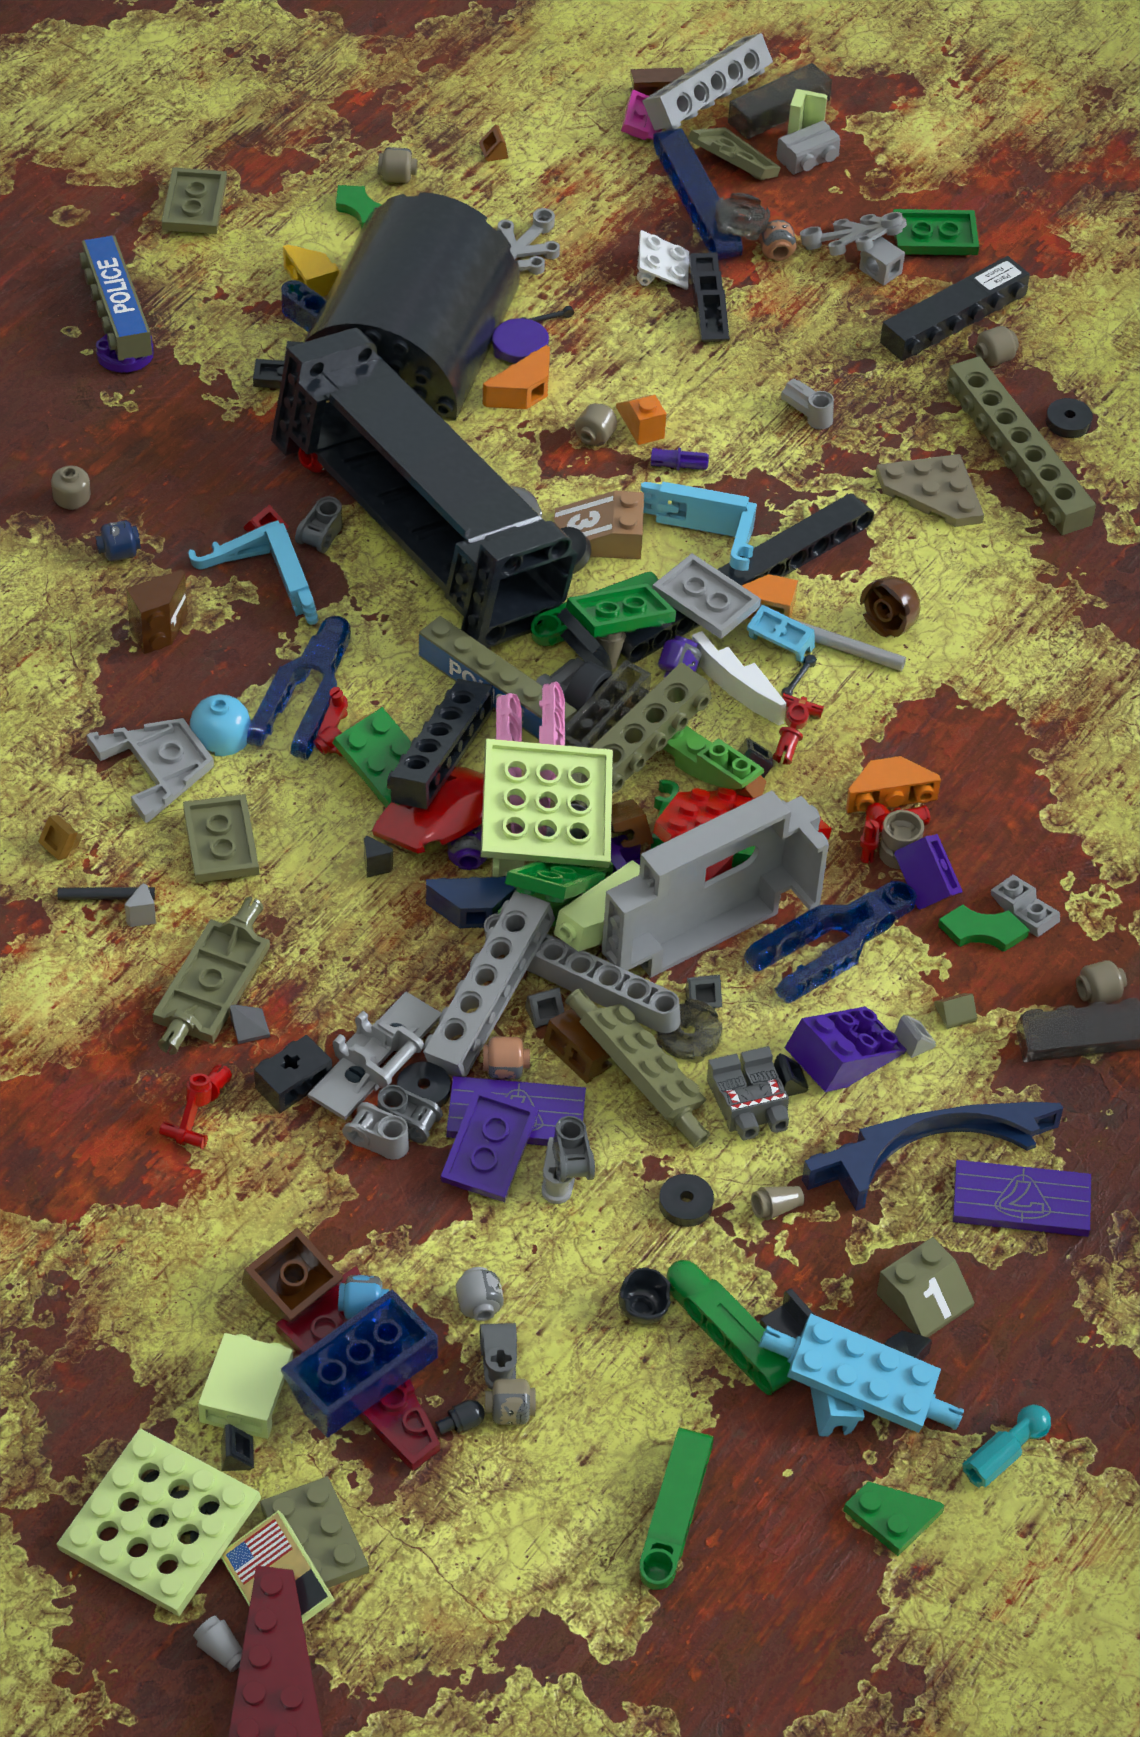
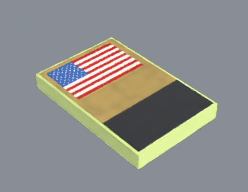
M279 1510L227 1547L221 1556L249 1606L256 1565L293 1570L303 1623L335 1601L285 1516Z

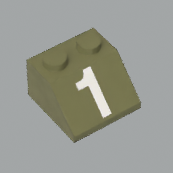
M931 1237L880 1272L877 1295L914 1334L930 1337L974 1306L975 1302L956 1260L934 1237Z

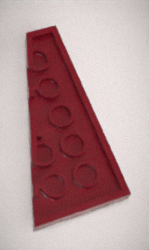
M357 1265L342 1275L343 1280L340 1283H345L350 1275H361ZM340 1283L291 1322L281 1319L275 1323L276 1332L412 1471L440 1451V1442L424 1408H421L415 1395V1389L411 1380L406 1376L402 1367V1361L382 1319L379 1318L375 1322L347 1320L344 1316V1311H338Z
M256 1565L228 1737H323L295 1577L291 1569Z

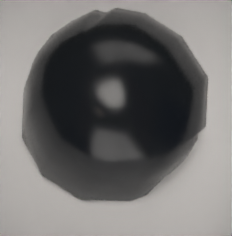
M647 1267L633 1269L625 1277L619 1290L618 1300L621 1312L632 1322L644 1325L660 1321L668 1312L671 1304L669 1295L671 1285L669 1281L657 1270Z

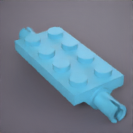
M810 1313L801 1336H797L796 1339L774 1330L770 1326L766 1327L762 1335L759 1347L788 1358L787 1362L791 1366L787 1377L915 1432H920L926 1418L951 1427L953 1430L957 1429L962 1419L961 1415L964 1409L935 1398L934 1390L941 1371L940 1368Z

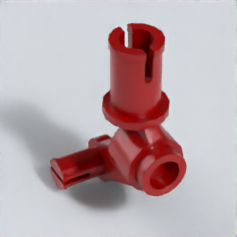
M334 687L330 690L329 707L318 731L317 738L313 741L316 748L323 755L336 753L339 756H343L333 744L334 738L342 733L337 728L340 720L348 715V700L343 695L340 687Z
M783 693L782 698L786 702V707H788L785 715V722L788 727H781L779 730L781 736L776 751L773 754V759L780 763L783 752H786L783 764L790 765L793 761L792 758L798 741L803 739V734L798 730L806 726L809 715L821 718L824 706L807 701L808 698L804 696L800 699Z
M873 803L866 809L864 831L860 838V846L862 847L860 860L863 863L869 864V861L870 863L874 862V852L879 845V832H882L885 817L891 812L902 810L901 808H894L891 811L880 803ZM926 805L904 809L914 812L922 819L924 825H929L930 812Z
M217 1064L208 1075H192L187 1082V1104L180 1126L164 1121L160 1126L159 1134L176 1139L177 1144L183 1146L190 1144L204 1149L208 1142V1136L192 1131L197 1109L215 1101L219 1097L220 1090L232 1079L230 1069L225 1065L221 1069L222 1064Z

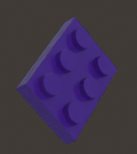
M475 1087L442 1171L441 1182L505 1203L538 1117L539 1108Z

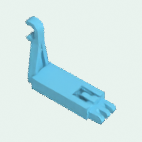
M662 482V484L641 483L640 490L644 492L643 513L656 515L657 523L734 536L735 540L729 564L736 570H748L750 561L748 558L752 557L754 548L748 543L754 529L757 507L756 503L749 502V497L669 482Z
M278 520L268 523L221 546L214 541L212 544L213 553L202 557H197L194 550H189L191 564L196 569H205L232 560L267 554L271 550L296 616L304 614L307 623L310 625L318 622L319 619L312 594L284 523L279 524Z

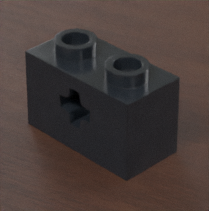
M305 1035L297 1041L290 1042L281 1052L271 1058L262 1060L254 1069L255 1089L279 1113H282L306 1097L332 1069V1059L308 1035Z

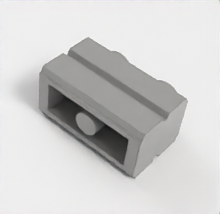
M823 120L779 138L776 156L794 175L803 170L809 171L814 166L826 161H833L839 156L841 139Z

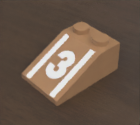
M612 491L555 508L554 523L560 529L564 527L579 529L591 543L590 557L641 560L644 492Z

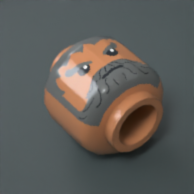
M773 220L766 223L760 229L759 240L762 253L766 258L783 261L795 252L797 247L793 227L788 222Z
M495 1036L489 1040L488 1045H483V1071H488L491 1079L518 1080L522 1077L523 1068L530 1069V1049L523 1048V1041L520 1037Z

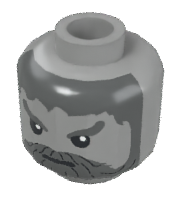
M470 1268L463 1273L456 1283L459 1308L466 1317L477 1321H487L493 1318L504 1305L500 1279L496 1273L489 1271L487 1268Z

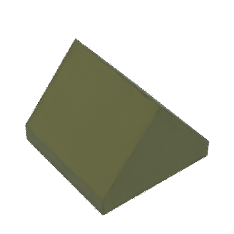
M962 993L934 1001V1005L947 1029L977 1021L974 996L971 993Z

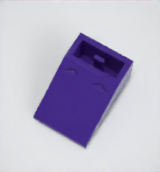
M866 1006L802 1018L784 1047L825 1092L849 1087L905 1054L907 1050L898 1041L897 1036L889 1031L877 1019V1015Z

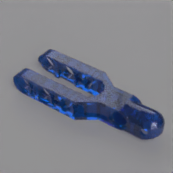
M335 615L327 617L322 622L316 635L311 637L302 656L279 667L251 721L247 733V744L262 747L268 734L272 735L273 724L278 714L283 713L294 689L298 684L306 681L311 669H314L323 675V680L294 735L290 751L296 758L309 759L315 748L313 741L317 738L318 731L329 707V700L331 698L329 692L332 688L337 687L335 673L350 643L351 627L345 618Z
M891 881L848 905H819L755 941L746 950L744 960L755 971H761L831 930H838L848 934L849 937L823 951L822 956L805 966L802 964L797 966L796 971L786 976L774 988L776 994L785 1003L794 1002L857 965L864 944L884 933L896 920L910 913L915 907L917 894L908 884L900 881Z

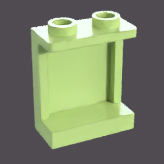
M224 1333L198 1403L199 1421L221 1428L231 1424L249 1435L268 1439L272 1429L274 1408L286 1375L291 1373L293 1368V1349L286 1348L280 1343H265L253 1340L243 1334L232 1335Z

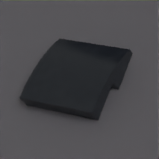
M564 608L557 615L567 626V629L560 636L584 662L591 661L612 673L611 660L606 650Z

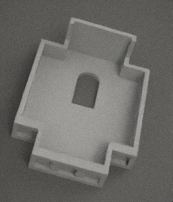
M771 790L642 853L639 875L606 891L602 941L603 955L610 963L627 971L640 965L651 978L777 915L781 898L780 894L789 889L797 895L809 910L819 906L829 844L825 835L822 832H818L820 823L818 810L813 805H809L802 796L786 803L784 800H780ZM755 846L754 852L745 862L705 882L707 867L748 847Z

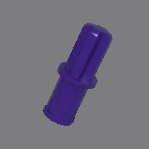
M652 448L651 466L677 468V471H680V468L701 470L708 468L709 455L707 453L681 451V448H678V450Z

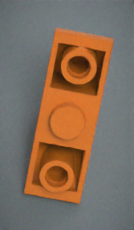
M547 345L543 346L484 382L482 404L485 407L528 409L548 396L550 347Z
M902 756L871 760L849 787L846 804L847 813L866 812L868 806L873 803H880L886 807H898L900 805L937 800L941 778L938 774Z

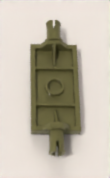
M246 897L236 916L231 917L224 923L210 919L153 1013V1022L168 1027L162 1038L158 1041V1046L163 1052L167 1053L170 1046H172L169 1054L175 1055L187 1034L212 1044L214 1043L230 1016V1006L237 1004L270 948V940L258 936L252 927L264 908L258 899L255 898L250 906L252 897Z
M582 988L573 991L565 1002L581 1018L579 1022L672 1127H677L694 1148L704 1143L710 1136V1132L692 1115V1111L699 1109L707 1100L699 1092L698 1085L683 1074L678 1068L676 1060L658 1046L655 1037L642 1028L635 1020V1015L630 1009L622 1004L597 1008Z

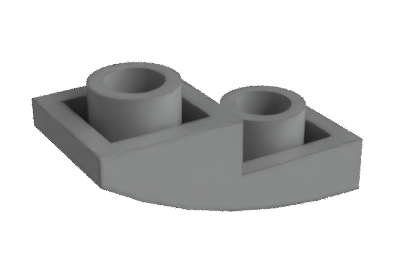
M1015 875L1010 876L991 890V895L1005 911L1009 910L1036 937H1039L1060 922V912L1037 899L1036 888Z

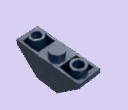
M506 876L426 879V905L460 929L484 928L485 920L493 914H498V910H500L505 901L511 899L516 887L505 884Z

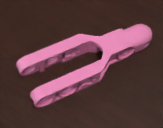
M551 682V684L543 685L542 700L539 701V706L542 709L539 743L565 746L564 694L558 682ZM508 693L497 697L496 740L522 742V708L516 694ZM518 767L508 769L511 776L521 777L522 769ZM550 770L540 772L541 777L545 780H554L556 778L555 773ZM510 795V803L512 805L518 806L524 803L520 796ZM550 798L539 800L543 807L550 808ZM511 823L512 833L518 834L523 831L519 824ZM547 826L538 828V831L543 836H546Z

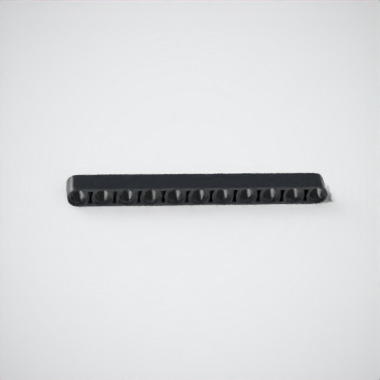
M850 493L753 548V555L748 558L750 561L747 571L736 570L729 563L717 570L741 586L768 574L784 577L865 530L872 523L875 513L857 496ZM675 609V622L665 623L659 627L650 626L636 629L633 632H624L626 637L621 654L630 663L638 662L662 648L666 641L674 640L675 636H683L700 625Z

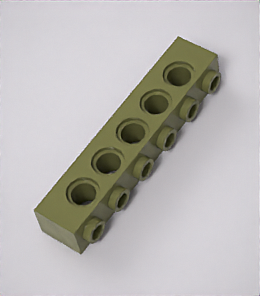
M682 662L591 747L613 750L612 794L618 792L627 779L635 772L640 771L645 766L646 761L656 752L661 751L666 746L668 740L678 731H682L687 726L689 720L696 713L704 710L712 699L708 680ZM582 773L571 775L572 779L578 783L588 781V778ZM576 800L571 802V804H579L587 809V805L582 801Z

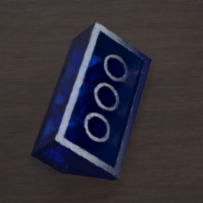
M391 1289L283 1366L281 1372L304 1414L328 1438L437 1359L438 1335Z

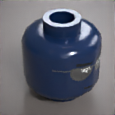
M127 520L104 524L101 526L100 536H95L98 553H104L106 559L110 562L133 558L137 553V549H141L137 527L131 526V523Z

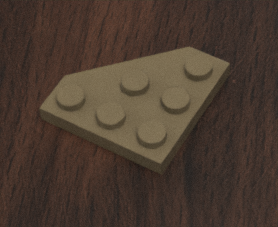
M960 454L877 465L876 475L884 494L892 498L896 495L909 501V506L928 515L931 512L945 518V523L954 527L983 523L984 513Z

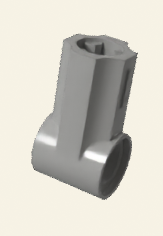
M794 378L787 382L784 390L781 392V399L808 417V424L815 429L830 427L833 423V396L826 391H814Z

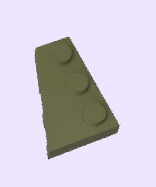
M725 127L691 130L688 137L689 141L749 172L756 179L765 180V178L777 177L781 169L780 166Z

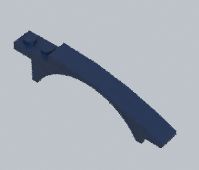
M1049 1102L976 1104L916 1113L859 1129L857 1143H847L837 1150L825 1154L818 1153L805 1160L802 1181L807 1190L838 1180L854 1209L857 1211L865 1208L870 1184L881 1165L907 1144L934 1134L973 1132L1001 1138L1028 1151L1036 1148V1142L1032 1136L1059 1127L1063 1107L1061 1103Z

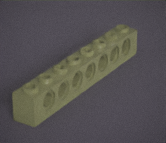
M978 356L950 365L949 377L946 381L948 391L957 398L963 411L970 415L977 429L982 431L987 437L991 447L997 450L1007 468L1011 469L1017 476L1020 485L1027 489L1033 497L1034 503L1038 507L1040 506L1047 515L1050 524L1055 526L1061 535L1092 526L1096 509L1095 502L983 359Z

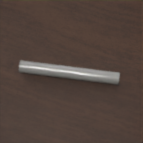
M795 620L814 629L816 643L902 671L904 668L906 657Z

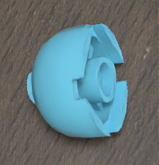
M212 695L201 700L192 711L190 728L208 751L215 752V756L233 755L244 749L247 745V740L252 734V723L247 708L238 699L230 695Z

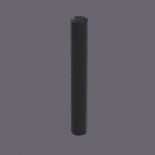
M58 887L57 896L58 900H129L138 887ZM148 887L152 899L155 900V887Z

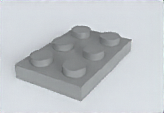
M693 553L653 584V589L669 605L720 639L755 612L761 603V598Z

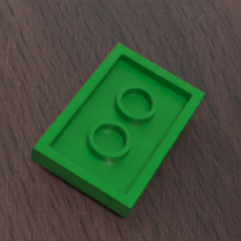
M893 209V212L902 213V217L907 222L906 227L902 229L903 231L894 235L895 246L904 251L905 254L978 255L979 240L975 210Z
M648 583L567 598L566 609L593 637H606L609 634L619 632H633L636 629L650 626L659 627L665 623L675 622L676 610Z
M381 707L335 737L333 744L387 808L391 803V789L387 788L389 773L395 770L402 754L407 753L412 742L385 709Z
M536 861L507 871L505 884L516 887V891L522 894L533 895L536 892L546 895L545 899L548 901L563 903L565 899L576 898L579 894L587 892L603 881L606 873L577 865Z

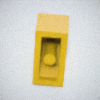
M293 245L283 246L284 268L305 299L309 301L328 295L339 274L337 265L332 263L325 253Z

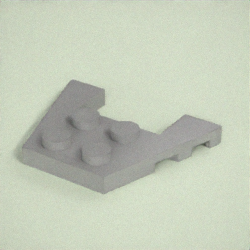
M184 718L144 724L143 729L127 731L125 727L113 729V734L100 736L98 732L87 734V743L100 761L130 749L156 784V786L131 796L132 806L145 823L151 821L214 767L213 757Z

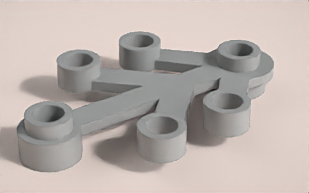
M537 209L533 213V225L517 241L514 236L513 222L510 220L498 222L497 230H501L511 244L510 251L514 260L517 257L542 254L547 259H556L560 255V245L555 241L530 245L541 233H548L554 227L555 214L550 209ZM533 256L528 260H517L519 271L528 270L530 273L538 275L545 270V260L542 257Z
M900 212L888 213L882 217H877L875 214H867L860 218V223L851 222L848 219L835 221L833 223L834 232L822 234L820 227L806 228L800 232L802 245L807 250L821 247V242L839 239L828 244L830 255L838 256L846 252L845 245L853 241L856 242L858 251L869 250L873 247V240L884 234L897 235L901 233L902 229L906 227L907 222Z

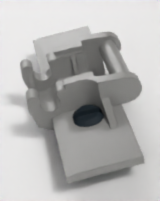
M407 992L373 1025L368 1021V1014L365 1011H361L355 1018L357 1032L346 1043L345 1037L341 1034L333 1041L335 1056L340 1061L308 1093V1097L346 1120L373 1090L377 1091L380 1086L390 1085L392 1082L391 1078L414 1053L422 1051L424 1043L421 1039L439 1021L441 1012ZM392 1052H397L383 1068L379 1067Z

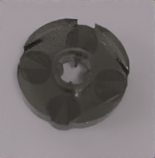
M732 193L730 198L724 200V196L717 201L714 212L717 230L724 234L730 233L749 240H757L760 234L767 229L770 219L768 207L765 210L761 206V200L745 193Z
M687 999L685 1004H679L681 1018L679 1028L671 1033L656 1031L657 1044L661 1049L674 1057L685 1059L692 1063H699L719 1046L722 1037V1023L718 1020V1013L713 1007L699 1000ZM689 1026H694L695 1033H686L681 1028L687 1029Z

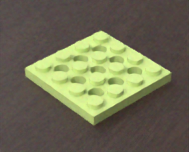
M486 739L481 857L609 868L611 862L613 750ZM518 767L524 771L525 775L519 778L513 777L509 774L508 769ZM550 770L555 773L556 778L554 780H545L541 777L540 772ZM582 773L588 778V781L578 783L572 779L571 775ZM518 795L523 799L524 803L518 806L512 805L508 802L507 797ZM550 798L555 802L556 806L545 808L539 803V800ZM576 800L582 801L587 805V809L577 811L571 806V802ZM517 823L523 828V831L518 834L511 833L507 830L506 825ZM549 826L555 831V834L549 837L543 836L538 831V828ZM575 828L582 829L587 837L576 839L571 835L570 831Z
M140 1428L57 1542L59 1551L173 1614L180 1616L254 1510L261 1496L259 1491ZM154 1469L160 1472L158 1478L153 1482H143L140 1480L142 1474L147 1470ZM184 1485L190 1488L188 1494L183 1498L176 1499L170 1496L171 1491L177 1486ZM135 1498L139 1501L138 1506L132 1511L126 1512L120 1509V1505L126 1499ZM214 1501L220 1505L219 1509L211 1515H205L200 1512L201 1507L207 1502ZM164 1514L169 1517L168 1522L163 1527L154 1528L150 1526L151 1519L156 1515ZM114 1527L118 1529V1534L112 1540L103 1541L99 1539L100 1533L105 1528ZM187 1531L199 1533L198 1539L191 1544L180 1542L181 1535ZM136 1544L148 1546L147 1552L141 1557L129 1555L130 1549ZM167 1560L178 1562L177 1569L170 1574H163L159 1571L160 1565Z

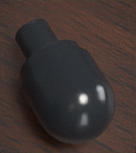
M465 1400L452 1406V1409L447 1411L448 1416L436 1421L435 1424L440 1435L455 1429L456 1433H464L483 1422L485 1411L478 1401Z

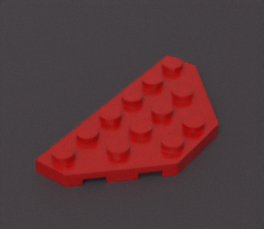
M724 787L718 788L716 791L694 788L689 792H678L656 820L653 833L665 843L755 798L736 794L734 790ZM820 816L818 832H822L829 839L832 828Z

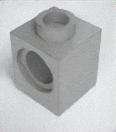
M880 236L875 239L871 249L860 252L859 270L883 286L902 274L905 252Z

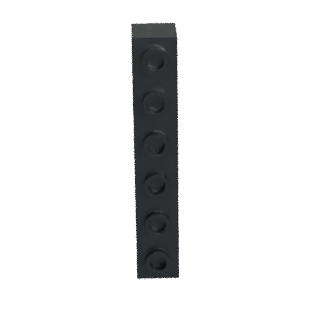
M457 679L453 687L446 691L444 700L435 707L432 717L424 723L418 737L412 740L411 747L407 753L402 754L395 770L389 773L387 788L391 789V803L428 809L492 714L493 685Z

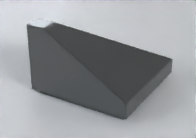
M242 1005L230 1006V1019L238 1044L270 1037L262 1008Z

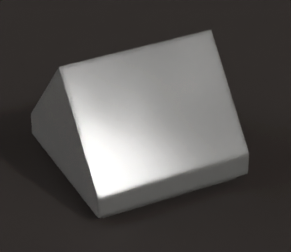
M144 883L138 887L125 903L126 922L130 927L156 924L155 904L148 886Z
M903 1015L900 1018L894 1034L897 1036L898 1041L907 1049L906 1052L911 1058L936 1046V1042L920 1021L908 1015Z

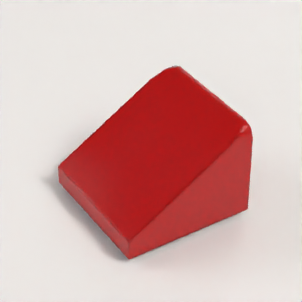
M269 504L243 528L249 533L277 520L279 524L284 523L286 529L289 526Z

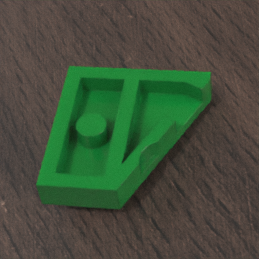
M868 1481L845 1503L843 1511L895 1555L899 1556L943 1513L945 1505L935 1500Z

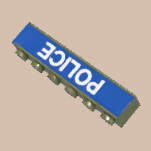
M115 235L82 241L83 252L79 253L81 269H84L87 285H90L92 300L96 301L97 314L99 318L101 317L104 334H107L110 351L115 350L119 361L126 358L152 355L150 330Z
M442 616L437 617L419 632V657L455 682L457 679L493 685V708L495 710L498 696L508 693L516 694L522 708V729L539 740V726H542V709L539 706V701L542 700V685ZM566 702L565 742L576 733L577 710Z

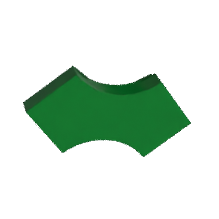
M338 185L336 198L337 212L347 213L355 217L362 229L369 214L374 208H378L382 204L373 201L367 195L365 186Z
M961 905L946 914L938 922V927L960 947L978 942L995 946L1002 952L1007 951L1026 939L1030 931L1009 910L999 914H981L970 910L965 905Z

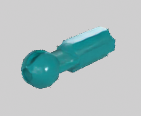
M1028 1405L1022 1408L1017 1416V1424L1009 1432L998 1431L962 1463L963 1472L967 1475L970 1482L978 1488L981 1486L986 1488L1022 1455L1021 1446L1029 1439H1040L1046 1436L1051 1428L1049 1412L1039 1405Z

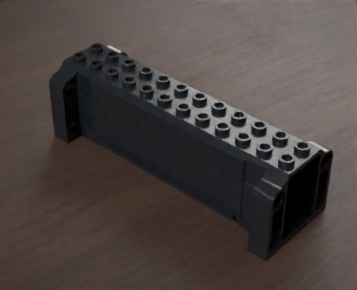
M352 328L287 347L271 441L285 456L299 452L300 448L307 455L316 453L318 456L317 461L445 592L444 597L464 617L461 626L463 632L485 647L490 648L531 633V625L536 616L557 608L565 602L578 553L571 547V539L553 521H545L377 354L376 345L360 329Z

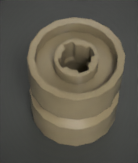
M896 810L885 817L879 846V856L887 866L900 869L894 852L923 838L924 823L917 814L907 810Z

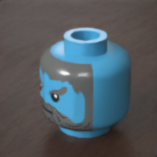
M350 1275L345 1283H340L338 1311H344V1316L347 1320L375 1322L379 1319L381 1310H388L389 1289L382 1288V1281L378 1276Z

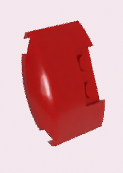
M455 767L428 809L390 803L376 821L372 829L373 835L417 854L425 852L424 845L436 840L441 845H445L465 835L482 824L484 774L467 767Z

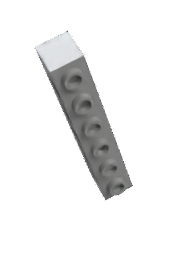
M762 33L739 39L642 100L654 130L666 128V131H672L680 127V121L696 117L699 109L703 110L713 106L716 98L721 99L730 95L732 88H738L747 84L749 77L753 78L765 72L764 68L773 63Z
M516 890L511 899L505 901L495 927L492 926L487 932L483 948L480 953H476L472 958L470 971L466 978L458 983L455 989V997L450 1006L443 1009L439 1018V1025L434 1034H430L425 1041L423 1052L427 1062L442 1067L452 1076L466 1077L483 1045L486 1043L555 920L549 902L528 894L519 893ZM516 928H522L518 932H512ZM508 954L502 959H497L500 955ZM487 981H493L487 986H482ZM471 1008H477L472 1013H466ZM456 1035H462L457 1040H451Z

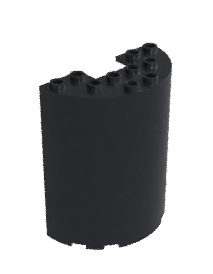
M420 192L418 196L406 197L405 194L391 197L387 199L386 203L378 208H374L369 214L303 343L352 328L360 329L376 345L377 354L403 380H406L407 384L437 414L456 421L492 345L493 332L503 322L519 287V264L517 260H514L510 251L511 244L501 230L496 231L486 222L487 217L456 199Z

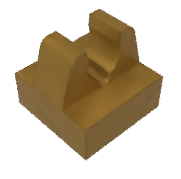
M52 815L48 817L38 842L57 860L67 859L70 851L79 846L82 835L75 831L59 815Z

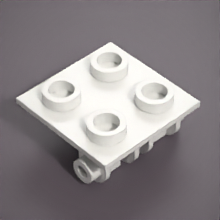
M641 230L637 264L639 270L637 280L640 284L647 286L655 277H658L687 290L689 251Z

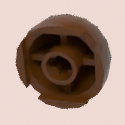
M887 576L873 581L862 590L860 605H865L866 613L863 614L865 621L873 631L883 637L892 635L895 638L907 632L917 622L921 610L920 599L914 587L905 579L895 576Z

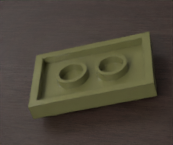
M173 167L162 217V230L217 234L227 184V171Z
M246 794L183 802L196 883L259 875V864Z
M328 1476L260 1501L265 1519L278 1510L285 1516L327 1588L369 1573L368 1562Z

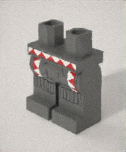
M769 1046L741 1052L740 1060L737 1053L708 1060V1085L722 1115L727 1120L729 1131H737L743 1141L753 1139L759 1135V1125L768 1123L771 1132L774 1133L788 1129L789 1117L787 1111L789 1097L786 1091H784L783 1084L776 1073L772 1062L773 1055Z

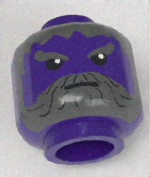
M675 636L674 640L671 639L664 643L658 660V667L665 672L664 678L681 662L693 671H697L702 653L697 648L698 644L681 636Z
M481 825L448 843L449 860L461 869H476L487 860V857H481Z

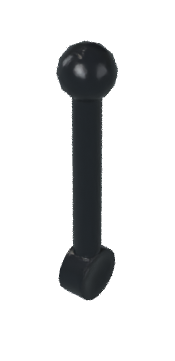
M566 306L562 311L529 319L540 322L561 316L570 318L574 315V310L571 306Z
M814 655L805 656L803 667L789 686L782 689V696L783 693L793 695V689L809 667L816 665L817 659Z

